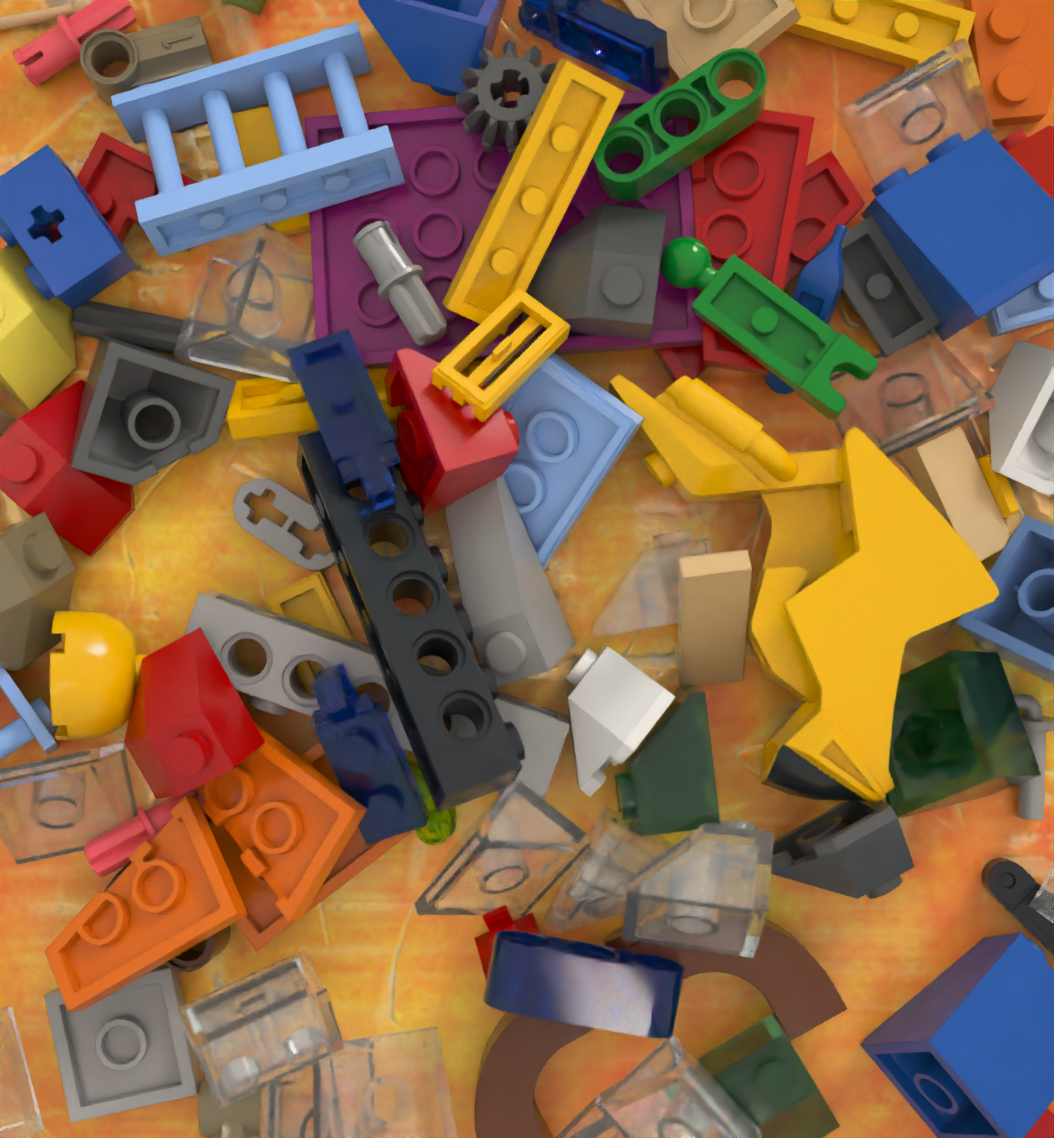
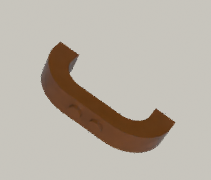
M706 906L683 909L667 914L639 928L637 922L629 923L609 934L603 940L606 947L593 955L583 959L581 953H576L553 965L554 971L548 974L550 978L525 993L503 1015L486 1044L479 1066L474 1107L476 1137L554 1138L539 1111L534 1096L539 1074L552 1055L568 1043L690 976L706 972H720L746 980L765 996L790 1041L847 1010V1007L826 971L804 945L778 924L757 914L731 907Z

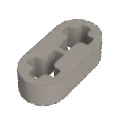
M257 478L246 482L237 491L233 501V513L237 522L247 532L306 569L324 571L337 564L332 551L327 556L315 553L311 559H308L304 555L308 545L292 533L298 523L314 532L321 529L322 526L313 505L281 484L267 478ZM273 491L276 494L273 506L288 516L284 525L281 526L267 518H262L258 524H255L252 519L256 511L249 505L251 498L254 495L265 498Z

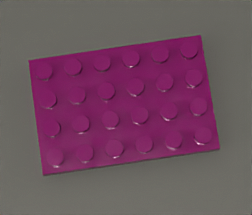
M667 88L626 91L607 128ZM517 100L504 103V108L517 107ZM457 105L364 113L369 130L388 125L405 183L309 212L317 368L321 372L388 368L395 352L404 348H410L440 363L480 325L446 309L442 302L512 158L509 157L506 141L502 140L497 149L488 153L482 147L483 133L468 136L462 124L467 114L459 111ZM338 115L305 118L307 149L344 138ZM675 117L669 120L663 129L675 137L687 136V117ZM622 153L610 161L608 168L617 174H629L639 168L643 160L638 155ZM593 155L549 245L602 204L667 211L662 252L665 246L676 238H695L691 165L645 196L634 201L621 202L609 197L602 190ZM380 220L382 223L385 220L388 221L401 247L413 265H420L424 270L425 277L422 282L447 321V333L439 340L427 346L417 345L390 301H382L377 293L379 284L366 261H364L352 243L356 234L371 223ZM660 270L651 341L569 332L567 340L554 353L556 355H572L701 345V319L691 312V305L699 296V289L696 287L689 289L677 288L667 282ZM523 312L509 325L505 335L499 334L473 361H485L493 353V350L522 324ZM541 329L511 359L518 358L546 330Z

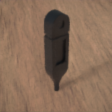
M999 857L987 862L982 869L981 875L982 884L987 892L1004 906L1054 956V898L1040 884L1035 882L1036 880L1022 866L1014 861Z

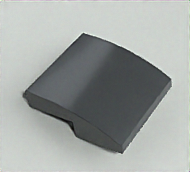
M872 215L846 231L841 244L842 264L845 274L841 292L884 359L934 329L940 324V321ZM826 245L816 251V254H818L823 248H825Z

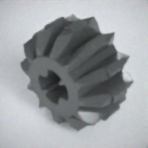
M508 39L503 47L504 57L496 59L491 51L482 47V50L479 52V60L483 70L464 67L461 78L463 84L468 89L456 95V104L459 111L467 114L462 124L468 136L483 133L481 143L483 150L488 153L497 149L502 140L506 141L509 157L512 158L557 64L550 63L541 66V50L536 45L528 49L522 58L517 57L515 43ZM507 93H520L517 107L504 108Z

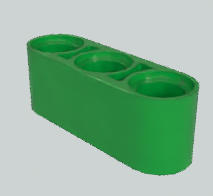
M731 48L721 52L607 128L594 153V162L602 190L609 197L621 202L637 200L752 125L760 117L765 103L767 70L762 59L754 52L744 48ZM731 80H741L748 83L753 91L744 98L731 99L725 97L719 91V88ZM675 117H688L698 125L691 134L684 137L672 136L663 129L665 124ZM622 153H632L638 155L643 160L640 167L629 174H617L608 168L610 161Z

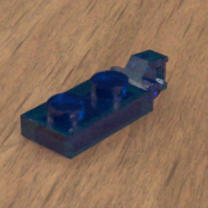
M347 328L286 350L291 368L335 471L339 470L344 484L359 478L373 512L397 503L398 500L394 492L396 491V486L388 470V467L400 463V457L396 450V436L349 329Z
M343 663L319 671L316 680L311 684L320 709L315 710L314 714H312L316 726L315 731L341 789L368 809L358 825L366 845L426 826L430 816L429 810L381 701L374 702L369 692L357 696Z

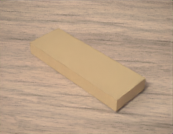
M747 550L679 558L677 671L681 688L743 680L752 573Z

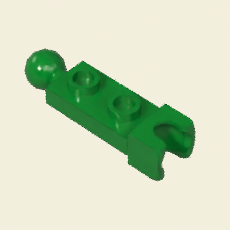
M680 237L666 245L661 254L660 270L662 276L669 284L677 288L689 289L696 287L702 291L691 305V312L793 390L797 391V395L828 419L836 420L846 405L845 398L832 387L830 376L837 372H846L860 381H865L872 376L879 366L877 359L844 333L839 334L733 253L718 271L711 266L712 258L709 249L700 240L692 237Z

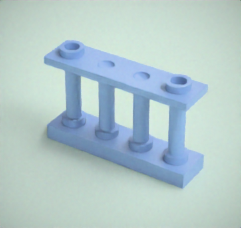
M357 21L336 28H327L317 34L159 82L143 84L135 89L111 96L113 107L134 144L147 140L159 193L135 201L139 224L160 257L405 183L388 125L369 130L354 77L372 72ZM329 85L344 138L307 149L293 95ZM268 103L282 157L246 168L232 113ZM208 122L221 175L184 186L171 132Z

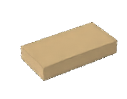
M961 426L946 431L902 453L919 491L969 545L980 561L1005 548L1012 537Z

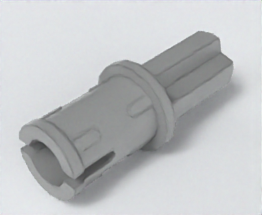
M381 220L376 221L359 231L353 238L352 243L374 274L379 284L377 290L379 297L382 301H390L415 343L419 346H427L443 337L447 333V321L422 282L425 272L420 265H413L392 231L389 222L386 220L383 223Z

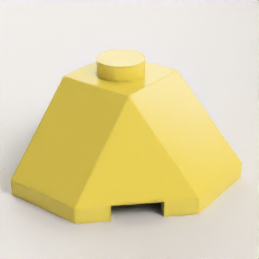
M20 244L13 248L6 245L0 250V386L29 412L39 406L76 368L74 330L72 329L73 309L56 297L49 301L46 300L33 285L24 270L32 262Z

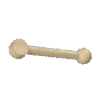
M74 0L72 4L2 16L0 17V30L55 21L57 16L62 13L69 18L92 3L93 0Z

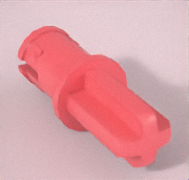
M95 0L69 18L63 13L57 16L58 25L12 53L18 65H25L26 68L22 69L23 73L38 88L43 85L44 81L80 59L83 42L92 33L101 29L123 31L135 23L137 20L136 13L128 0Z
M193 789L181 796L171 797L146 811L140 806L136 809L138 816L86 843L84 853L93 871L99 877H105L131 862L129 859L131 854L145 839L152 840L173 817L170 811L185 795L196 797L201 808L205 803L204 799L196 789ZM202 808L207 821H211L210 817Z

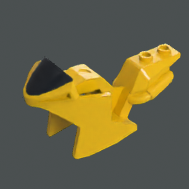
M618 374L609 380L608 392L645 418L636 432L650 451V453L643 457V461L664 490L673 484L682 498L687 502L696 504L762 498L771 517L769 543L761 572L756 576L749 602L746 639L764 673L799 698L801 706L764 744L760 769L761 784L790 795L815 800L868 801L878 803L886 797L885 794L894 789V783L889 773V755L893 711L905 643L912 636L993 602L999 595L998 587L969 545L916 486L855 426L846 432L841 448L834 449L832 447L829 450L787 453L784 448L762 431L764 425L697 377L694 380L687 375L681 377L666 388L664 393L654 399L621 374Z

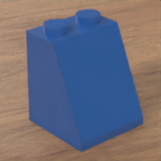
M986 129L965 142L959 133L949 137L925 155L930 164L911 176L905 167L887 176L871 189L876 198L861 214L864 220L872 215L940 321V324L934 329L943 342L1054 272V200Z
M1022 932L985 937L870 1033L860 1045L937 1138H1024L1054 1100V971L1048 965L1047 957L1043 950L1036 943L1026 938Z

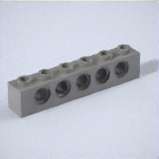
M214 590L198 594L184 636L199 627L201 628L235 689L251 695L248 702L251 706L276 715H285L287 708L312 716L309 725L331 735L345 737L349 729L372 738L370 743L372 748L394 757L406 758L408 751L413 752L391 696L390 707L379 714L368 713L357 703V687L367 682L378 683L389 693L369 645L344 638L330 631ZM241 639H253L264 647L267 661L262 671H248L239 664L236 657V648ZM307 660L315 661L326 669L329 678L326 690L319 693H311L299 685L296 678V670L300 662ZM419 663L420 667L432 676H445L449 674ZM499 692L498 699L494 700L503 723L512 722L516 727L524 746L525 759L520 761L522 769L513 784L496 792L521 801H527L529 793L545 798L571 726L569 717ZM450 715L452 724L448 731L452 735L459 738H470L477 734L475 725L470 719L463 715Z

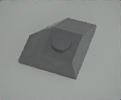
M602 204L548 246L526 293L570 324V333L651 341L667 211ZM524 311L522 323H524L530 317Z
M101 334L82 394L70 467L134 486L158 474V470L191 453L195 455L217 443L236 382L165 354Z
M881 800L878 803L844 801L753 852L759 864L770 874L857 899L865 894L869 899H874L891 892L902 883L903 880L900 875L914 868L898 817L892 806Z

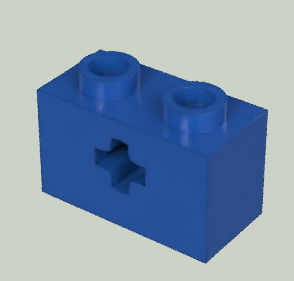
M48 144L0 176V236L11 248L17 244H20L32 262L24 270L33 285L46 300L49 301L56 297L75 310L137 268V265L70 167ZM59 222L58 229L63 237L53 243L51 241L54 239L50 227Z

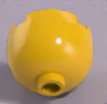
M56 611L53 619L52 634H61L62 649H56V653H50L52 726H58L55 739L84 740L105 736L121 728L129 719L142 658L149 654H138L134 634L122 621L108 614L92 611Z

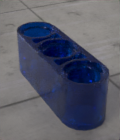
M502 930L495 933L483 1001L492 1008L512 1014L648 1038L672 1037L685 967L674 960L656 955L522 931Z

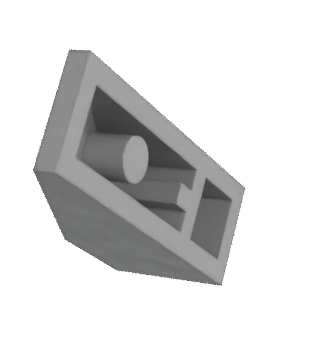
M502 475L445 507L462 603L472 625V641L481 661H485L490 666L498 687L550 671L576 645Z

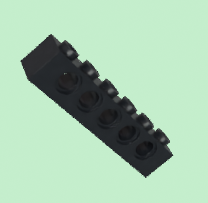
M372 415L299 436L297 468L437 812L445 811L512 785L522 769L520 761L525 759L521 737L512 722L503 723L494 701L499 697L494 674L485 661L477 662L469 643L473 639V630L469 616L461 603L453 604L444 585V583L448 582V571L444 558L436 545L431 547L427 545L420 528L424 525L422 508L415 492L412 489L406 491L403 489L397 475V471L400 470V460L392 438L388 434L380 435ZM359 486L367 487L373 490L377 497L370 500H360L353 497L348 490ZM377 542H390L396 545L402 553L395 557H383L375 553L370 546ZM402 598H412L422 603L427 612L419 616H408L401 613L394 605V602ZM425 656H438L449 664L451 673L445 676H432L420 667L418 660ZM450 715H463L473 722L477 734L470 738L456 737L446 729L443 719Z

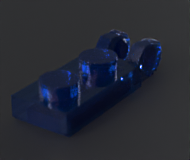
M521 0L522 6L518 7V16L522 28H526L527 32L532 31L533 35L552 43V47L650 94L658 93L670 79L667 31L658 28L652 22L636 18L604 3L602 0Z

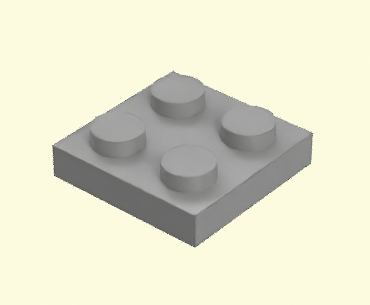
M166 964L160 965L83 1011L68 1012L59 988L52 989L44 995L71 1123L194 1096L199 1093L201 1078L178 971L168 967Z

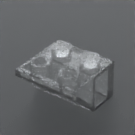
M304 950L177 1008L182 1029L218 1109L243 1097H247L345 1048L327 989Z

